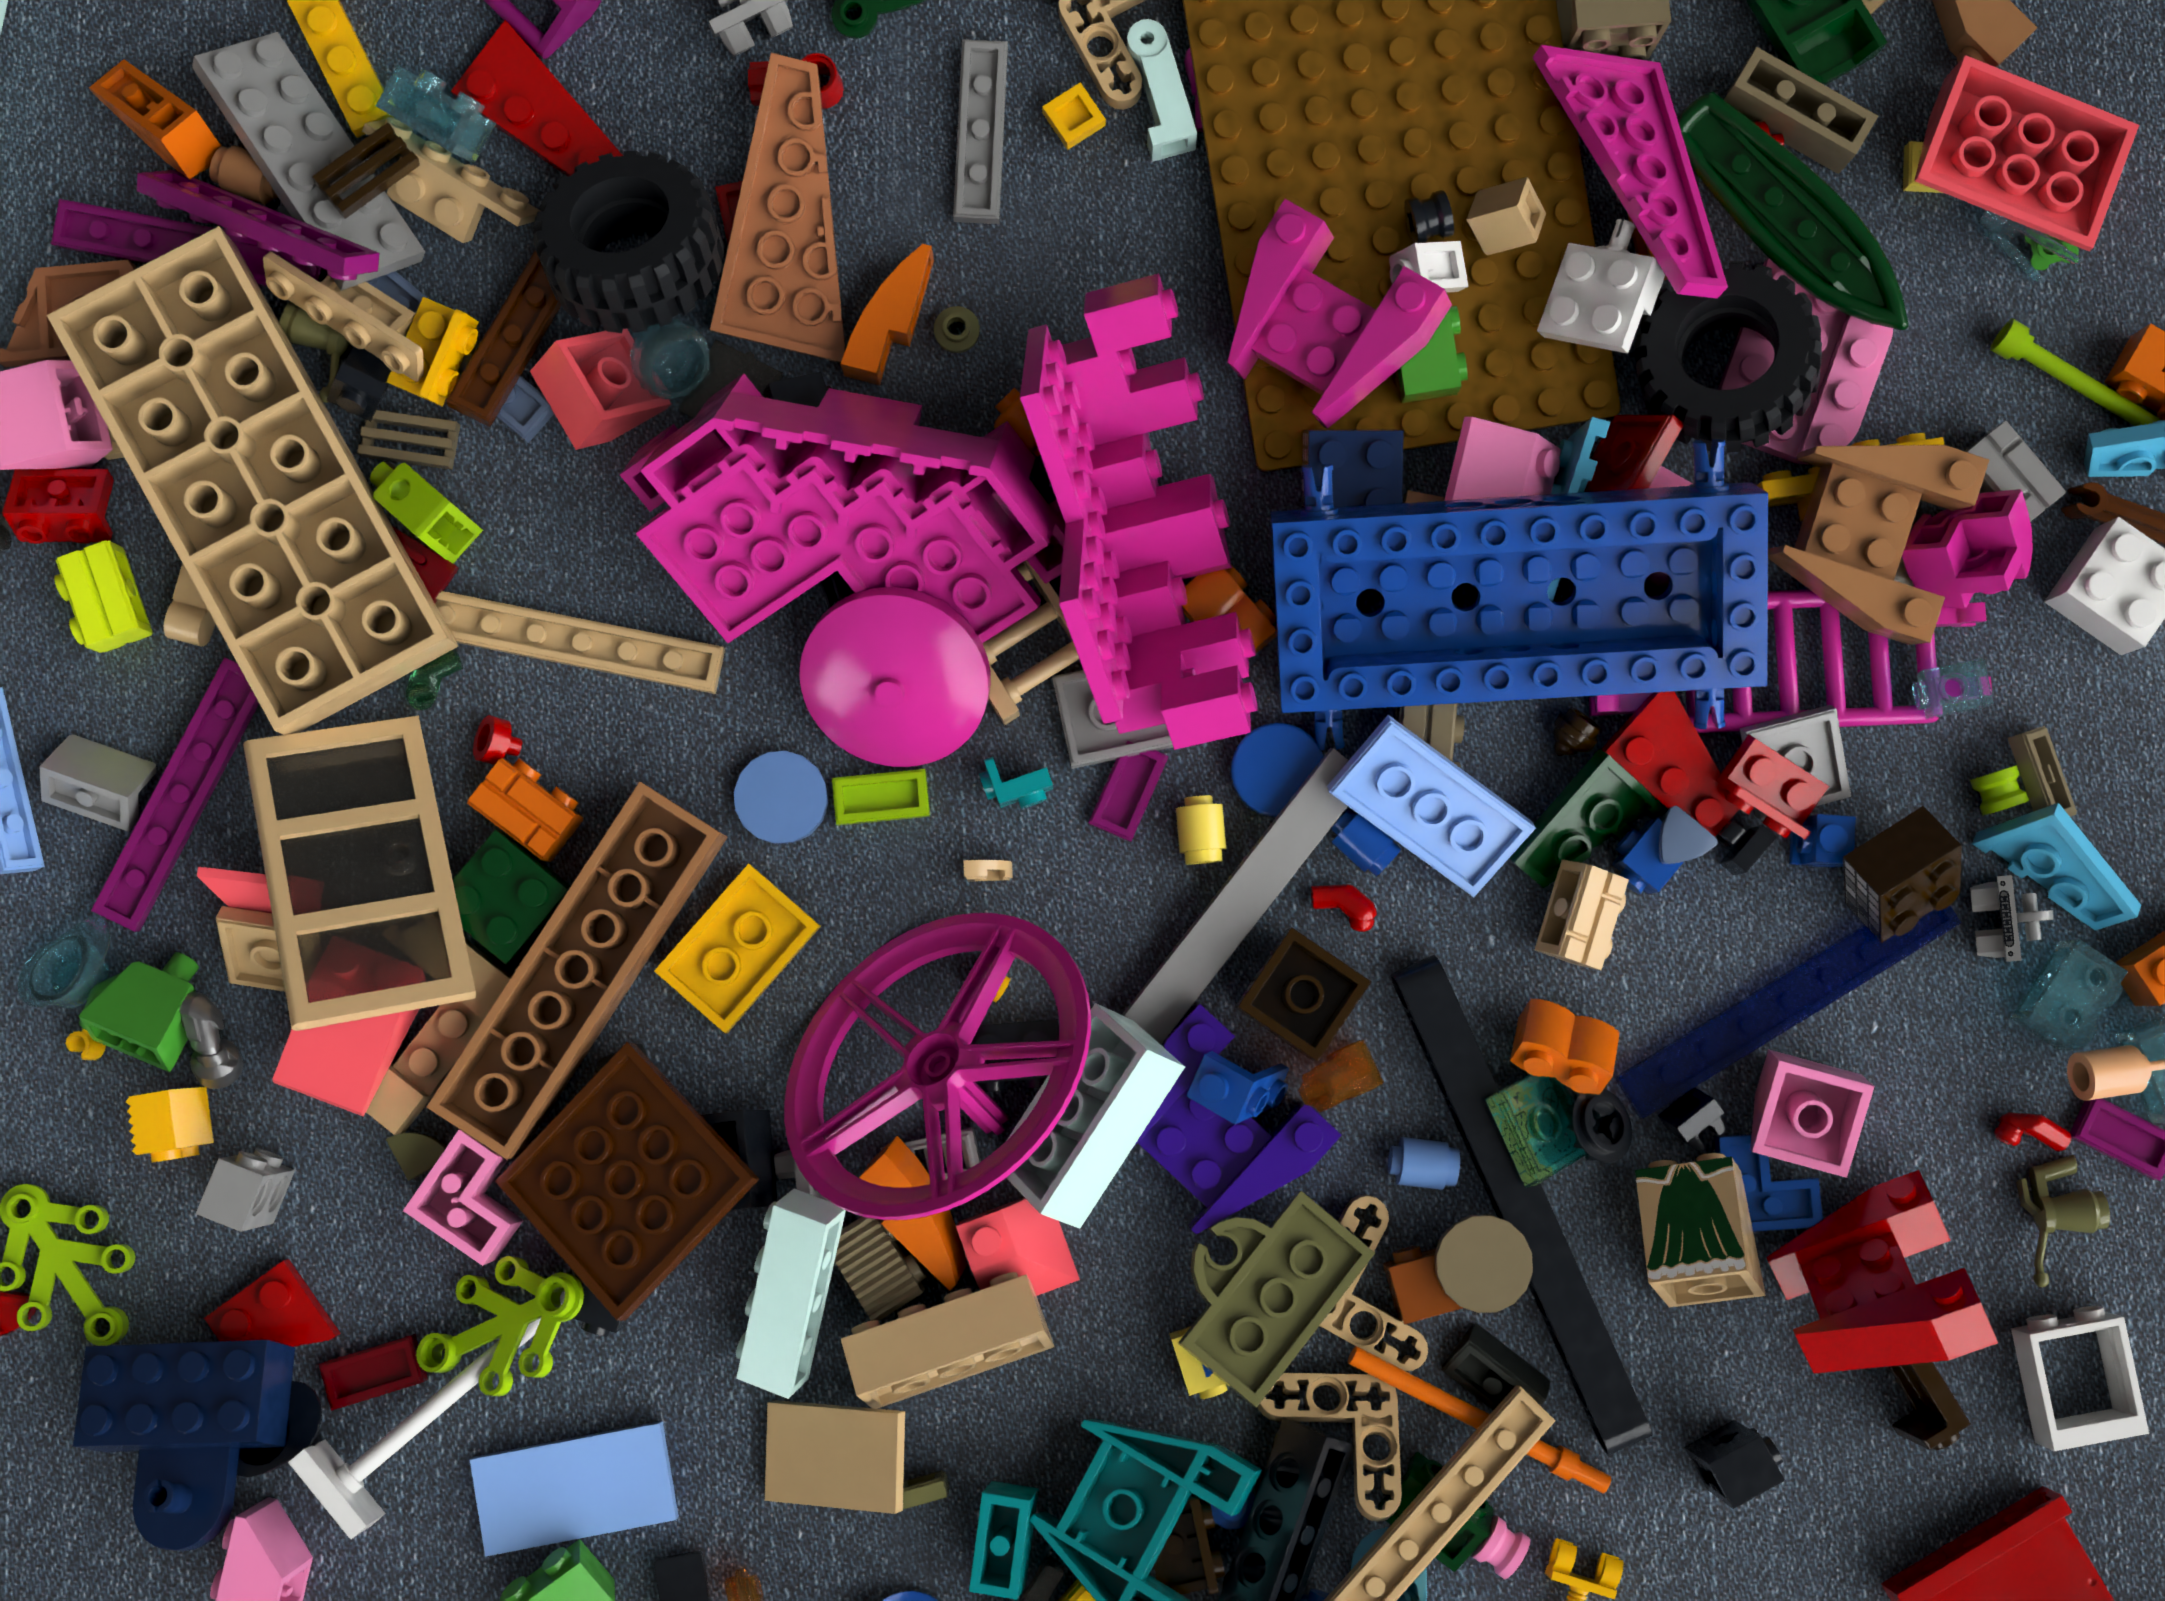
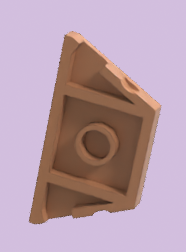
M129 260L35 268L26 288L27 297L18 306L12 320L17 326L6 350L0 348V364L4 367H15L44 360H71L46 315L137 269L136 266Z

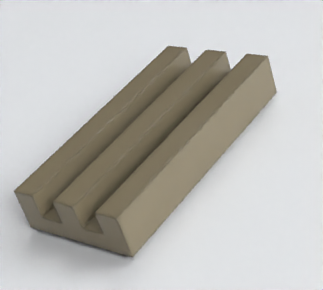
M377 410L372 421L366 420L365 427L362 426L360 435L363 437L362 445H358L357 454L365 458L453 470L460 424L457 421ZM381 423L448 433L447 438L378 429L377 425ZM375 439L440 448L445 449L444 456L375 447L374 442Z
M2042 726L2007 738L2033 811L2059 803L2070 817L2076 815L2077 810L2047 728Z

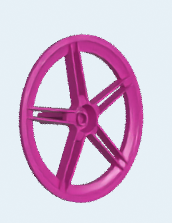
M969 913L938 919L905 932L870 954L825 999L806 1029L790 1068L784 1101L786 1136L792 1157L808 1183L825 1199L853 1214L881 1220H907L930 1216L962 1205L990 1190L1013 1173L1038 1149L1064 1114L1082 1076L1088 1055L1091 1035L1089 995L1083 976L1071 955L1044 929L1029 921L997 913ZM982 951L939 1027L932 1032L924 1033L878 997L880 993L895 981L924 964L953 954ZM1015 957L1030 964L1039 971L1047 981L1058 1008L1059 1041L970 1045ZM872 1003L914 1037L904 1046L865 1011L866 1007ZM859 1017L904 1058V1063L898 1071L824 1123V1093L831 1064L844 1037ZM1047 1058L984 1064L985 1060ZM1050 1075L1039 1101L1017 1131L991 1155L963 1172L960 1108L986 1134L991 1131L996 1135L1001 1134L1004 1131L1002 1124L1009 1120L1008 1115L975 1081ZM923 1099L930 1175L929 1185L894 1188L869 1183L848 1172L836 1158V1154L918 1100ZM944 1109L948 1179L946 1180L939 1111Z

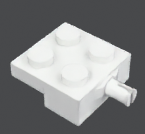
M1617 219L1609 244L1606 246L1591 247L1568 243L1537 329L1544 338L1629 353L1642 314L1651 316L1665 277L1663 270L1654 257L1633 254L1627 251L1631 236L1636 228L1634 223Z

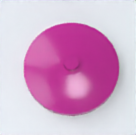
M871 588L859 591L838 601L815 624L806 641L800 661L799 676L803 699L818 727L829 739L848 753L863 760L885 766L911 767L924 765L940 760L956 751L972 736L980 724L990 694L991 673L988 657L980 638L972 626L955 609L943 601L923 592L907 588Z

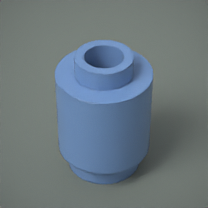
M1401 1137L1398 1146L1391 1145L1388 1155V1174L1395 1175L1397 1185L1443 1190L1445 1186H1456L1460 1170V1150L1458 1148L1449 1147L1447 1142Z

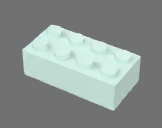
M1095 1003L1091 1009V1035L1088 1055L1075 1093L1064 1114L1048 1137L1007 1179L1040 1214L1080 1229L1185 1066L1136 1022ZM1050 1075L1046 1078L1008 1139L1017 1131L1036 1106L1046 1088Z

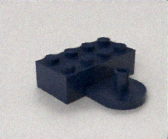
M270 1340L86 1346L73 1447L100 1452L139 1451L133 1497V1515L136 1526L146 1541L164 1550L190 1551L206 1545L220 1533L227 1523L233 1508L240 1448L285 1447L295 1347Z

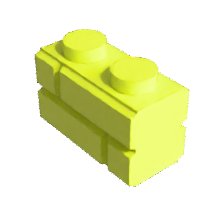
M101 541L85 547L84 550H76L57 557L56 563L60 574L54 576L55 585L60 596L71 604L75 617L69 619V626L79 644H84L86 648L101 653L119 648L126 643H133L152 636L153 632L123 547L111 541Z

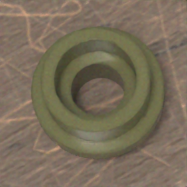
M960 306L949 307L943 310L935 320V339L948 352H966L979 339V321L975 314L967 308ZM953 322H961L965 325V330L960 335H953L948 331V327Z

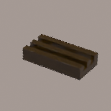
M386 123L317 172L312 178L315 185L346 219L420 166V163L414 152L407 148L402 138L395 134L394 129L389 123ZM387 143H390L389 145H387L386 147H384L382 150H380L379 152H377L375 155H373L372 157H370L368 160H366L365 162H363L361 165H359L358 167H356L354 170H352V171L349 172L347 175H345V176L342 177L340 180H338L337 182H335L333 185L330 186L331 183H333L334 181H336L338 178H340L341 176H343L345 173H347L348 171H350L352 168H354L355 166H357L359 163H361L362 161H364L366 158H368L369 156H371L373 153H375L376 151H378L380 148H382L383 146H385ZM397 154L402 157L344 200L340 198L341 194L359 181L368 178L376 172V169Z

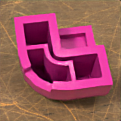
M2022 489L1979 493L1975 506L1954 511L1946 509L1933 517L1929 514H1923L1910 531L1902 555L1907 574L1914 586L1945 597L1943 602L1945 607L1966 609L1974 593L1995 594L2000 591H2008L2014 579L2027 578L2031 566L2033 543L2029 513Z

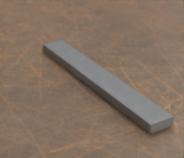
M1334 748L1328 750L1122 1013L1123 1016L1136 1022L1160 1045L1348 807L1329 793L1327 785L1349 761Z

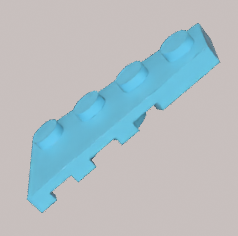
M2165 420L2155 421L2146 425L2121 429L2109 428L2101 432L2089 433L2084 459L2088 477L2149 476L2155 469H2165Z

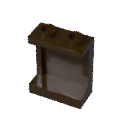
M1934 1363L1888 1366L1913 1407L1910 1414L1892 1424L1897 1435L1928 1450L1932 1448L1934 1450L1944 1449L1955 1443L1960 1438L1959 1432L1971 1425Z

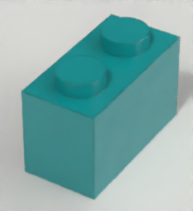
M991 1481L982 1492L969 1592L1015 1600L1019 1598L1027 1582L1034 1528L1030 1519L1036 1513L1039 1488Z

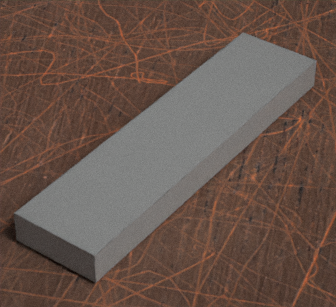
M962 39L953 209L954 222L1000 223L1008 41Z

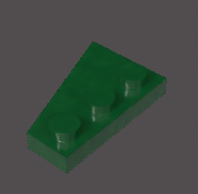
M1599 749L1534 823L1536 829L1509 859L1544 888L1556 880L1561 860L1584 862L1590 858L1593 848L1611 836L1617 840L1631 830L1629 824L1646 813L1653 816L1665 808V806L1610 755Z

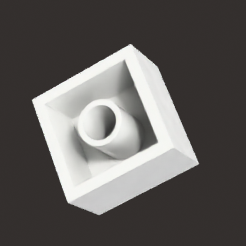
M2120 517L2110 520L2092 531L2044 602L2119 655L2144 648L2165 619V548Z

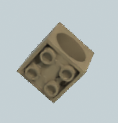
M1556 0L1563 47L1567 49L1646 60L1650 58L1671 23L1669 0Z

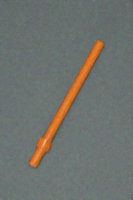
M1357 1346L1352 1349L1349 1355L1348 1364L1475 1429L1490 1415ZM1538 1440L1526 1454L1548 1465L1549 1472L1566 1481L1573 1478L1602 1494L1610 1486V1475L1582 1462L1579 1454L1562 1445L1555 1448Z

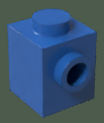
M1659 818L1647 821L1639 832L1632 828L1615 847V850L1620 855L1612 865L1621 872L1619 876L1629 879L1627 887L1637 894H1641L1642 891L1647 894L1659 892L1683 864V862L1675 864H1662L1660 862L1659 834L1662 821Z

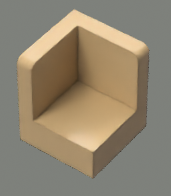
M1525 177L1478 191L1466 220L1483 252L1486 255H1491L1536 243L1546 212L1529 178Z

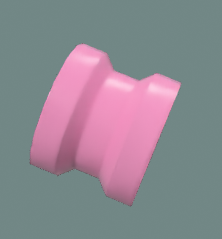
M1495 1515L1492 1517L1489 1536L1471 1554V1557L1480 1563L1487 1561L1494 1566V1571L1497 1575L1507 1579L1522 1563L1530 1546V1538L1522 1532L1513 1533L1507 1528L1506 1522Z

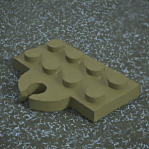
M1297 1191L1269 1227L1256 1219L1234 1217L1220 1221L1207 1228L1213 1236L1225 1237L1232 1243L1234 1253L1232 1259L1227 1264H1216L1210 1258L1208 1248L1200 1243H1196L1192 1251L1191 1275L1197 1292L1208 1305L1178 1344L1251 1406L1256 1408L1375 1254L1374 1251L1302 1191Z

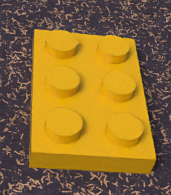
M748 863L654 972L721 1031L728 1033L818 931L821 925Z

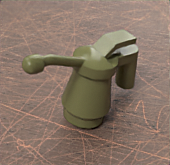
M289 302L279 321L289 341L295 345L326 350L327 354L331 356L329 382L326 387H322L319 393L321 400L324 403H328L327 398L339 370V358L352 344L347 341L345 336L326 324L322 325L315 322L306 311Z
M2074 1155L2030 1168L2029 1177L2034 1203L2030 1200L2026 1178L2016 1182L2020 1204L2032 1215L2034 1223L2040 1231L2034 1260L2036 1274L2033 1275L2034 1282L2038 1287H2046L2049 1283L2048 1273L2044 1272L2043 1267L2048 1233H2054L2055 1229L2094 1233L2097 1229H2107L2109 1227L2110 1210L2107 1198L2102 1191H2091L2083 1188L2055 1197H2049L2046 1182L2077 1172V1161Z

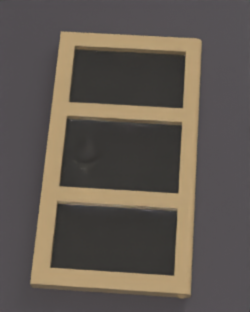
M419 715L245 741L243 746L291 1029L300 1031L475 999L476 990Z

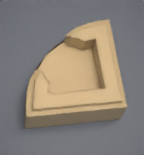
M963 860L964 878L968 882L1010 881V878H1013L1012 861Z

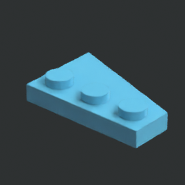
M2059 803L1976 832L1972 842L1975 847L1985 854L1990 850L2009 862L2007 869L2019 878L2023 879L2025 876L2032 878L2049 890V899L2096 931L2138 917L2141 904Z

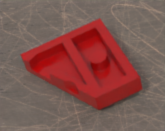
M289 1259L277 1264L204 1318L219 1341L270 1340L294 1347L329 1341L341 1334Z

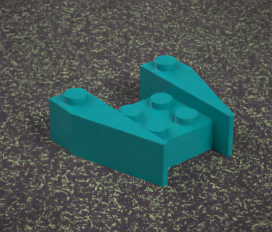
M1084 1419L1081 1427L1103 1439L1097 1453L1061 1520L1044 1511L1033 1514L1030 1522L1096 1601H1191L1149 1575L1189 1497L1193 1493L1230 1516L1237 1515L1242 1510L1262 1469L1219 1444L1099 1419Z

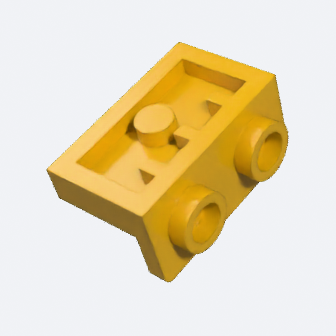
M422 297L406 338L419 345L423 350L424 376L418 382H415L403 373L398 374L391 370L386 382L443 407L446 398L449 397L459 380L458 370L464 356L470 354L476 344L478 337L476 328L479 321L463 311L451 309L426 297Z

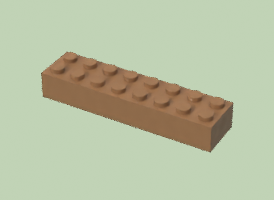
M639 782L426 1108L506 1160L518 1157L531 1141L728 837L651 787Z

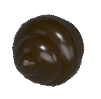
M1570 707L1565 715L1560 713L1555 719L1554 724L1556 727L1553 734L1557 741L1554 749L1558 756L1574 755L1578 751L1588 752L1597 744L1596 736L1601 731V728L1581 711Z

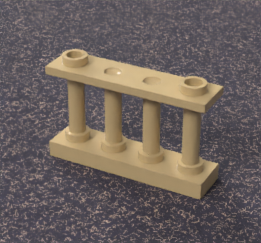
M1027 560L1023 561L1016 568L1027 582L1032 579L1046 603L982 643L988 657L991 673L988 701L1004 726L1020 716L1016 704L1022 701L1021 695L1079 659L1059 605L1058 595L1049 582L1045 584ZM1057 618L1071 642L1010 680L1007 676L1000 681L991 667L992 664L997 662L996 656Z

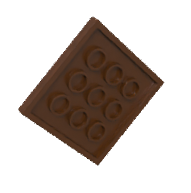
M626 1042L495 1182L617 1321H625L756 1184L759 1178L635 1043Z

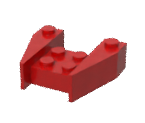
M1919 1170L1873 1186L1766 1257L1786 1300L1809 1292L1811 1294L1820 1320L1793 1329V1332L1814 1374L1949 1361L1998 1343L1965 1267L1917 1285L1914 1282L1904 1258L1951 1241Z

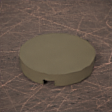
M1490 1214L1469 1215L1454 1223L1442 1234L1434 1253L1435 1275L1443 1291L1457 1305L1476 1313L1498 1312L1515 1304L1527 1290L1533 1273L1532 1252L1524 1235L1510 1222Z

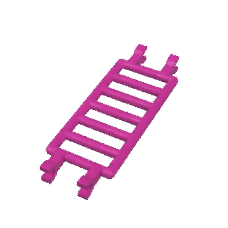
M1810 589L1768 591V609H1773L1780 711L1753 712L1751 687L1732 688L1734 713H1724L1726 726L1718 729L1712 721V714H1709L1707 729H1695L1698 733L1740 731V728L1808 711L1799 709L1792 608L1820 607L1826 706L1832 705L1837 709L1839 727L1934 723L1940 717L1939 701H1970L1991 696V677L1938 680L1935 636L1933 633L1931 643L1915 644L1920 705L1893 706L1888 638L1868 632L1873 707L1846 708L1839 611ZM1985 602L1969 603L1966 609L1942 606L1936 627L1976 626L1977 622L1987 621ZM1695 690L1685 691L1687 714L1694 725ZM1652 693L1589 697L1590 716L1634 714Z

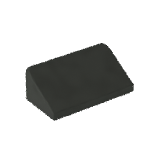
M1474 1324L1468 1330L1441 1367L1444 1373L1492 1410L1501 1403L1516 1385L1521 1386L1540 1406L1546 1401L1550 1387V1381L1547 1377L1478 1324Z

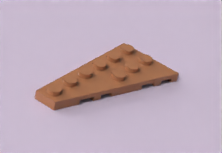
M771 53L710 331L841 363L845 352V339L818 66L815 63Z

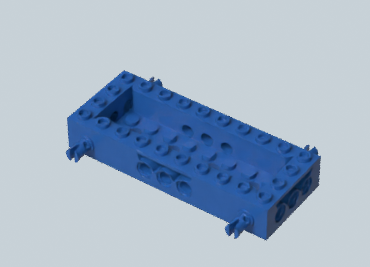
M1712 439L1709 460L1706 443L1701 440L1693 441L1694 484L1647 489L1336 507L1333 504V464L1323 463L1320 487L1318 488L1315 485L1311 464L1303 465L1305 508L1270 512L1281 712L1314 711L1315 741L1318 744L1319 750L1325 749L1328 727L1332 728L1337 750L1345 747L1342 710L1695 690L1694 727L1707 729L1709 710L1711 709L1713 723L1718 729L1726 726V721L1724 720L1725 688L1767 686L1768 493L1752 482L1724 483L1725 440ZM1654 572H1664L1669 578L1667 590L1659 596H1649L1644 591L1646 578ZM1561 577L1570 579L1573 583V592L1567 600L1554 602L1548 598V586L1553 580ZM1470 583L1478 589L1477 600L1469 607L1462 608L1456 606L1451 598L1453 590L1460 584ZM1375 589L1383 595V604L1379 610L1373 613H1365L1358 609L1356 600L1362 591Z

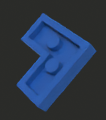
M1752 1134L1714 1136L1715 1153L1724 1154L1726 1157L1732 1156L1741 1170L1753 1232L1810 1228L1823 1220L1819 1178L1806 1177L1771 1180L1769 1157L1750 1150Z

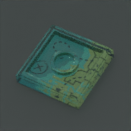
M1529 1074L1485 1099L1525 1188L1538 1185L1585 1156L1584 1149L1573 1147L1576 1140L1575 1133L1566 1129L1572 1121L1566 1109L1574 1102L1567 1087L1556 1078L1538 1077Z

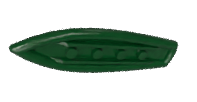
M1714 92L1705 93L1683 109L1677 119L1693 171L1739 227L1774 264L1814 297L1847 315L1871 324L1897 330L1908 328L1909 323L1903 295L1893 268L1881 246L1855 211L1825 181L1778 141Z

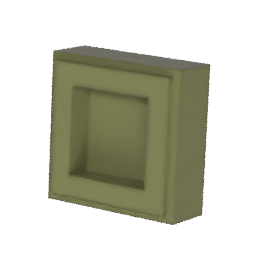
M941 1470L903 1481V1509L948 1497L950 1486L946 1471L943 1472Z

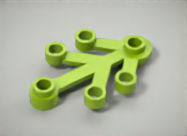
M21 1184L8 1190L0 1203L1 1219L10 1228L2 1263H0V1291L15 1290L24 1283L26 1271L22 1263L30 1236L40 1249L28 1303L22 1305L17 1312L19 1326L26 1331H36L45 1328L52 1319L50 1301L57 1275L86 1318L83 1329L87 1340L96 1346H108L121 1341L129 1328L127 1315L118 1307H104L75 1262L100 1265L105 1271L112 1274L123 1273L131 1269L135 1263L133 1249L126 1244H115L108 1247L59 1239L48 1223L72 1224L81 1233L95 1234L107 1227L109 1222L107 1210L100 1205L77 1207L53 1203L50 1201L46 1191L34 1184ZM23 1199L27 1200L31 1206L30 1213L26 1217L20 1216L17 1212V1205ZM91 1210L95 1211L99 1216V1222L94 1228H89L85 1223V1216ZM115 1250H121L125 1255V1262L120 1268L115 1267L111 1262V1256ZM6 1267L11 1268L15 1273V1279L10 1285L5 1284L1 1278V1274ZM32 1307L38 1308L41 1312V1320L37 1325L32 1324L28 1320V1312ZM100 1318H105L110 1324V1330L105 1336L98 1334L96 1331V1323Z
M505 1256L496 1264L495 1277L497 1281L502 1285L519 1286L535 1295V1298L524 1304H519L490 1289L489 1283L484 1277L476 1275L463 1276L456 1285L457 1299L464 1304L478 1305L497 1316L454 1337L450 1334L442 1333L426 1335L420 1341L416 1354L418 1364L424 1371L447 1373L460 1362L462 1355L500 1338L489 1366L481 1372L478 1383L483 1394L488 1396H504L513 1385V1376L509 1368L528 1324L541 1318L531 1346L521 1353L518 1366L520 1372L526 1377L542 1378L549 1374L553 1366V1357L549 1352L561 1322L569 1321L579 1313L584 1300L583 1287L579 1279L572 1274L560 1272L545 1278L529 1270L528 1264L523 1258ZM514 1264L515 1274L510 1279L508 1271L510 1266ZM472 1283H475L476 1291L471 1297L469 1293ZM564 1291L565 1298L563 1304L561 1305L560 1295ZM445 1347V1355L442 1359V1351ZM535 1355H538L539 1365L534 1370L532 1361ZM497 1373L499 1376V1384L494 1389L492 1381L493 1377Z

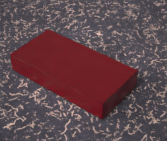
M416 1334L318 1364L331 1411L427 1381V1373L419 1366L416 1354L419 1344Z

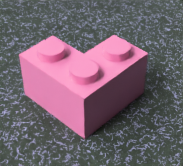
M460 1129L403 1210L482 1266L497 1260L523 1222V1219L485 1194L507 1160Z

